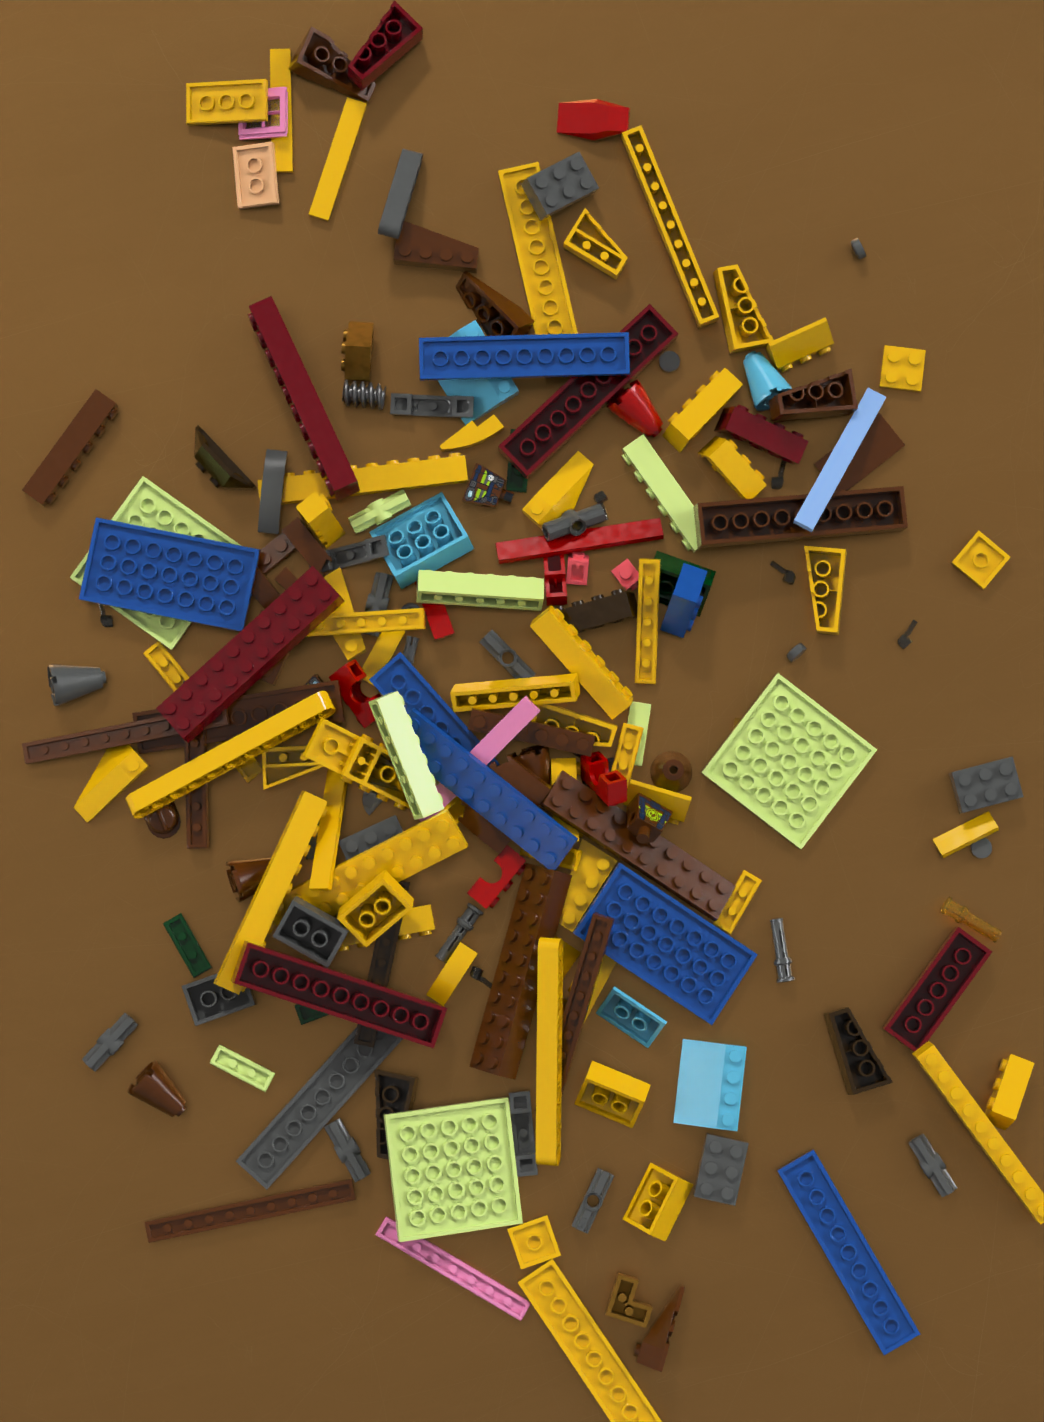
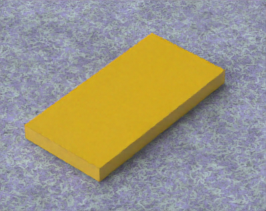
M267 79L186 83V124L188 126L268 121Z

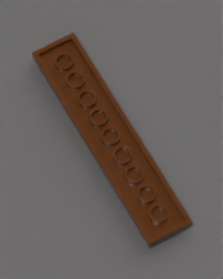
M339 680L241 695L227 708L230 725L206 730V744L230 740L319 691H326L336 710L326 720L332 723L345 722ZM157 709L132 713L133 721L162 716ZM177 735L137 743L139 754L182 748L184 747V739Z
M564 771L559 773L551 787V791L541 804V807L713 921L719 918L736 885L661 835L652 843H639L636 839L637 835L627 829V813L617 806H607L595 791Z

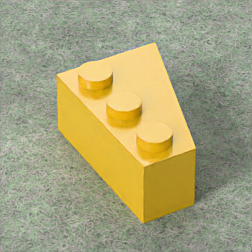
M715 436L698 454L701 457L707 458L712 464L711 467L722 475L725 482L742 499H753L767 486L763 481L765 477L757 469L754 471L751 468V461L744 454L740 455L736 451L738 447L731 439L726 440Z
M307 745L273 747L262 753L263 790L324 766L302 756Z
M1010 1054L1006 1059L1003 1058L999 1067L1001 1073L993 1084L992 1089L994 1091L988 1100L985 1115L995 1127L1006 1130L1016 1120L1034 1066L1033 1062Z

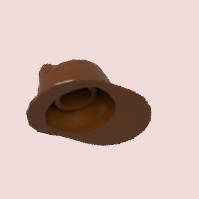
M174 801L144 817L148 829L158 838H170L180 828V815Z

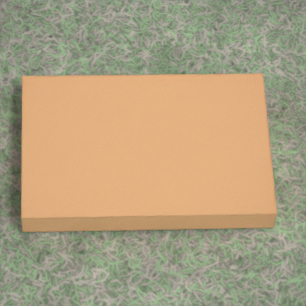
M265 142L232 147L238 209L279 204L274 143Z

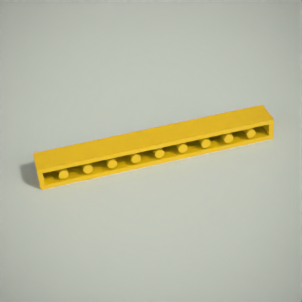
M642 125L622 132L621 139L697 326L702 328L719 320L718 312Z
M451 453L446 458H440V455L428 456V460L419 461V458H409L404 463H399L398 460L387 461L386 465L379 466L378 463L365 464L366 467L357 468V465H350L358 481L360 491L348 497L394 492L402 489L411 490L468 483L465 455L461 456V453ZM316 470L303 471V475L296 476L293 472L285 473L281 505L301 503L315 491L318 495L323 493L327 499L336 498L335 496L331 497L326 488L324 480L327 478H322L320 473H316ZM257 480L260 499L262 480Z
M306 791L301 792L214 984L238 995L241 991H245L246 987L234 984L231 981L244 941L263 947L266 946L265 937L267 933L271 934L274 929L275 922L273 920L276 914L279 915L284 907L282 900L285 894L289 895L293 887L291 883L293 876H297L301 870L302 865L299 863L302 857H306L311 845H309L311 837L315 838L320 826L317 824L320 818H324L328 811L326 806L328 801Z
M929 1041L913 1052L912 1055L1035 1221L1040 1225L1043 1224L1044 1193L934 1044Z

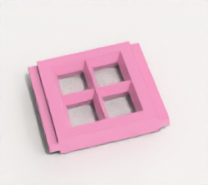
M287 87L268 88V121L238 123L239 140L287 137Z

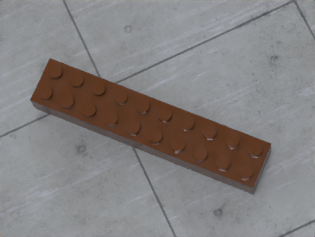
M904 486L834 492L812 532L793 523L808 494L697 503L693 507L697 547L708 548L903 531L908 528Z
M526 863L470 1067L497 1076L516 1079L537 1004L539 938H555L572 875Z

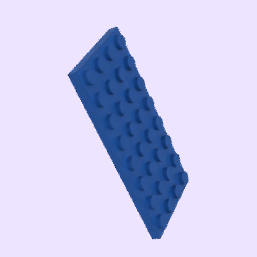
M96 517L79 600L240 632L245 628L261 550Z
M618 863L573 932V934L585 941L593 913L596 912L614 918L605 955L711 1025H713L758 955L621 863Z

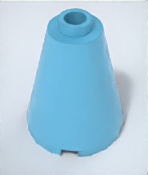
M752 351L745 356L743 365L754 407L757 411L769 410L770 399L792 388L761 352L756 353V351Z

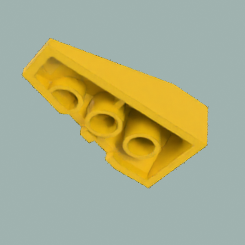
M577 451L526 504L522 512L542 530L541 525L543 523L560 518L567 510H574L594 464L581 452Z
M131 745L107 749L77 800L74 809L89 823L146 772L150 766Z

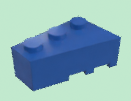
M683 563L660 628L661 631L684 638L686 630L691 631L703 599L700 592L707 574L706 570Z

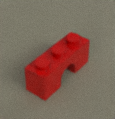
M354 659L344 664L329 676V679L331 681L339 680L342 698L356 716L357 721L365 729L376 722L368 702L381 697V695L378 693L369 698L362 693L360 684L367 675L357 660Z
M600 751L593 752L591 757L586 755L580 756L581 778L607 806H616L619 803L627 802V779L618 770L609 772L608 760Z
M508 845L494 859V862L502 869L501 879L496 883H488L480 877L467 892L485 909L489 906L493 909L500 900L497 897L502 890L507 892L513 884L511 879L514 875L520 876L525 869L524 863L526 860Z

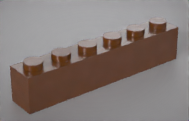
M95 389L22 491L44 507L47 504L50 505L57 496L55 493L58 488H63L68 482L69 477L67 476L72 470L75 471L81 464L80 458L84 453L88 454L94 445L92 443L96 436L100 437L106 429L104 425L108 420L114 419L118 413V405Z

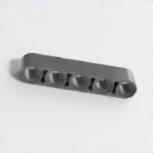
M402 149L379 224L378 234L399 239L421 167L423 153Z

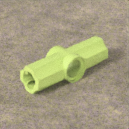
M402 489L385 499L381 498L372 502L366 509L348 517V520L355 533L358 534L375 524L379 525L393 517L392 515L410 507L411 503Z

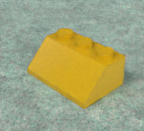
M825 317L769 342L765 350L773 367L777 371L781 370L783 373L792 369V365L799 361L801 364L812 360L811 356L817 353L821 356L830 352L834 341Z
M630 780L627 789V802H623V805L627 806V811L628 804L638 793H641L673 812L668 823L678 825L679 822H684L692 797L636 780Z
M592 1061L574 1105L633 1128L651 1085Z
M650 1162L623 1220L645 1233L666 1242L693 1184Z

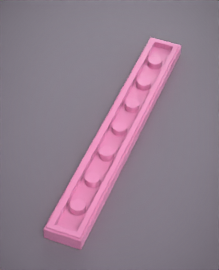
M525 696L470 753L487 765L541 710ZM441 783L436 786L438 793L443 798V806L445 807L456 795ZM436 812V813H434V814H432V815H430V816H427V817L422 818V819H419V820H420L421 822H423V821H425V820H427V819H429V818H431V817L437 815L439 812Z
M387 1216L375 1234L519 1321L523 1319L531 1305L529 1300L426 1239L398 1242L396 1222Z

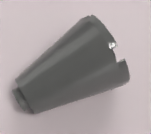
M51 664L47 667L49 687H51V698L54 706L99 690L106 683L105 671H101L100 667Z

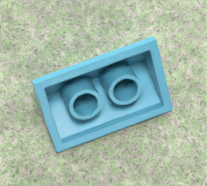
M613 986L596 1012L597 1015L647 1048H649L667 1023V1021L615 986Z

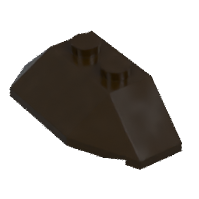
M199 425L195 427L194 457L198 461L195 465L203 473L207 471L212 476L209 480L217 488L221 486L224 490L254 491L257 488L255 484Z

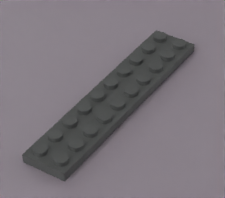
M356 1027L236 1162L265 1189H268L403 1038L378 1031L374 1048L354 1044Z

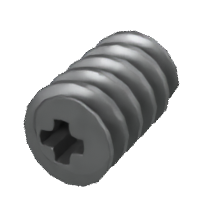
M345 380L342 402L345 400L346 406H349L351 401H353L354 407H358L361 402L363 408H366L369 403L371 409H374L376 404H378L379 410H382L385 403L386 386L382 390L381 384L378 383L376 389H374L372 382H370L368 387L365 388V384L362 381L360 386L357 387L354 380L351 386H349L348 381Z

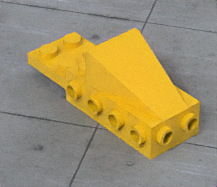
M320 718L302 756L342 775L340 779L351 785L353 782L360 784L358 788L367 793H370L371 790L376 792V797L385 802L388 799L394 801L393 806L403 811L406 808L410 809L385 744L380 743L378 746L372 743L373 738L362 734L360 737L324 718Z

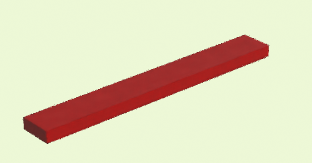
M660 518L589 528L585 529L580 535L568 534L551 541H547L543 535L497 542L495 545L498 562L503 564L664 539Z

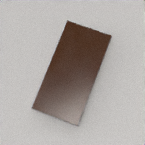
M880 413L874 419L835 492L850 490L905 446ZM833 450L814 464L820 473Z

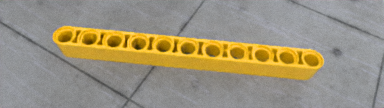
M319 691L130 793L125 800L133 818L139 819L151 814L319 722L320 718L326 719L332 716L336 710L326 691Z
M540 937L538 942L537 1165L559 1166L561 1159L563 940L561 938Z

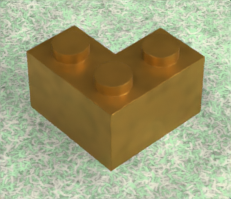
M349 321L348 329H344L341 354H345V358H342L341 371H345L346 380L370 381L374 323Z
M618 1272L605 1314L647 1328L653 1309L652 1305L633 1299L639 1282L638 1278Z

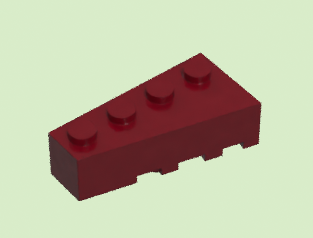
M395 0L388 12L380 20L379 25L369 35L367 42L360 48L348 65V77L362 91L423 39V28Z
M739 404L737 407L733 406L723 409L714 431L720 434L726 431L731 433L730 438L736 441L746 442L747 440L750 447L761 451L767 449V454L792 465L799 464L809 442L803 439L804 435L796 431H792V433L786 431L784 425L777 422L772 424L767 421V417L758 413L753 415L748 412V408Z

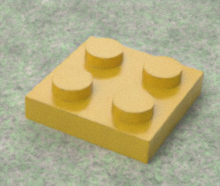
M884 345L879 387L921 392L926 350Z
M978 530L951 563L979 587L984 589L1010 559V556Z
M547 1215L507 1229L521 1269L561 1256Z

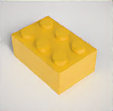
M384 870L339 908L337 919L365 947H368L413 908L414 898Z

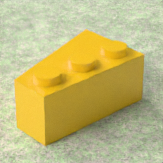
M586 208L563 243L564 249L615 280L627 263L628 257L605 233Z

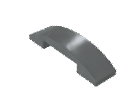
M391 393L390 414L473 418L474 396Z
M266 450L259 508V533L279 534L288 451Z
M381 535L358 543L325 550L332 558V562L326 560L321 572L334 571L339 567L343 569L389 556L386 536Z
M530 1091L510 1092L509 1100L517 1176L538 1175Z

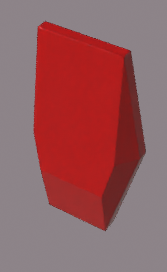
M599 99L559 103L557 133L593 141L621 135L622 132L629 130L630 108Z

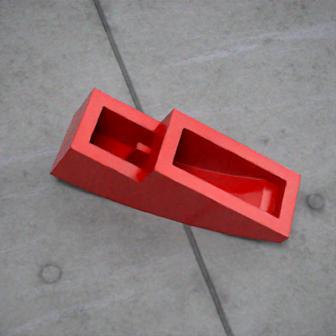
M564 554L543 557L546 605H567Z
M422 603L435 641L455 634L445 604Z

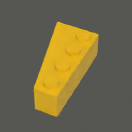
M581 839L578 850L583 852L577 871L571 870L570 873L572 878L559 921L561 926L571 932L574 931L617 863V860L584 839Z

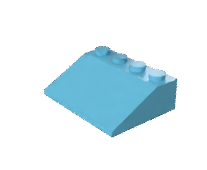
M474 320L449 337L485 336L477 321ZM512 378L438 380L447 396H474L473 418H461L465 426L519 395V390Z
M442 492L369 532L372 538L381 535L386 536L390 555L383 558L401 589L417 581L419 570L435 571L474 549L469 536Z
M689 1039L682 1040L673 1123L738 1131L746 1046Z

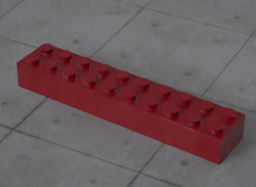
M272 296L250 305L251 313L247 315L254 332L258 330L256 334L262 349H267L265 350L266 358L270 367H275L273 371L279 386L284 385L282 387L283 395L288 405L292 403L290 408L296 423L301 422L299 424L301 434L305 441L309 440L307 444L313 460L318 459L316 464L321 477L327 478L324 481L330 496H335L336 500L339 501L359 492L360 489L356 476Z
M651 304L645 307L620 331L629 332L630 375L571 377L498 446L499 452L526 480L677 339L679 333Z
M312 566L156 709L178 734L190 743L224 709H227L345 602L344 599Z
M244 941L231 979L234 984L431 1048L435 1047L447 1008L442 1005L248 941Z

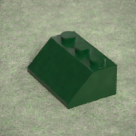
M657 551L654 559H661L659 603L669 605L683 563L707 571L700 592L703 599L696 615L700 617L716 571Z

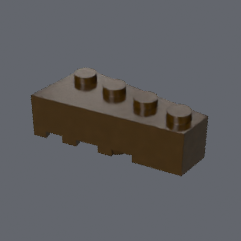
M623 589L612 591L611 596L604 597L601 594L591 597L592 601L584 603L583 600L571 603L572 607L564 609V606L555 607V609L558 608L563 613L564 620L568 624H572L578 633H581L588 628L591 630L603 627L606 623L623 622L624 618L627 617L637 618L638 605L633 592H624Z

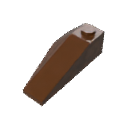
M313 27L307 32L289 66L290 71L307 80L364 102H369L376 83L373 81L362 91L348 77V65L351 63L347 58L348 55L344 51L341 52L328 35Z
M467 271L463 272L456 285V289L467 308L472 309L478 325L482 326L487 336L528 334L535 321L521 307Z
M679 1285L642 1338L641 1344H636L633 1356H636L637 1363L662 1372L670 1346L669 1336L671 1337L674 1331V1319L678 1315L685 1290L684 1285Z

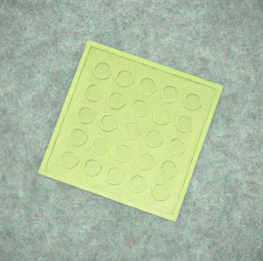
M142 476L111 519L112 521L240 545L144 476ZM88 553L70 576L72 580L81 586ZM110 606L171 650L174 649L192 624L189 621Z
M777 673L701 773L796 847L802 849L877 749Z
M508 1097L384 1114L398 1242L523 1223Z

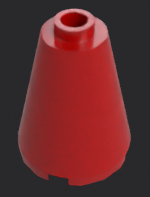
M636 379L629 384L631 388H626L619 392L609 402L607 408L645 436L649 437L652 435L655 437L663 430L661 428L663 422L641 382Z

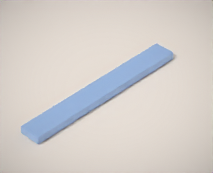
M867 388L858 404V409L853 413L794 519V524L810 532L814 530L881 409L886 396Z

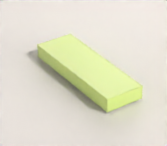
M632 701L627 724L644 728L634 764L635 766H642L651 704Z
M220 1044L210 1061V1064L264 1092L267 1091L275 1075L269 1069Z

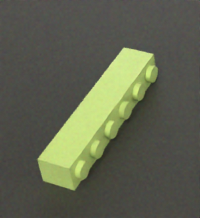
M643 434L622 449L624 454L621 456L628 466L631 464L636 471L633 473L640 483L643 481L648 488L645 490L652 500L655 498L660 504L657 507L664 517L667 515L672 521L669 524L676 534L678 532L683 537L681 542L688 551L691 549L695 553L700 548L697 547L694 505Z
M418 571L416 603L542 610L544 578L486 575L471 572Z
M398 691L369 701V706L414 820L425 818L443 810V798L438 793L435 786V778L427 766L428 760L420 748L419 737L414 733L412 719L405 710L403 697Z

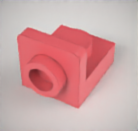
M583 552L568 554L566 584L587 585L589 555H585Z
M627 558L614 568L611 573L625 591L629 589L634 591L638 588L639 572Z

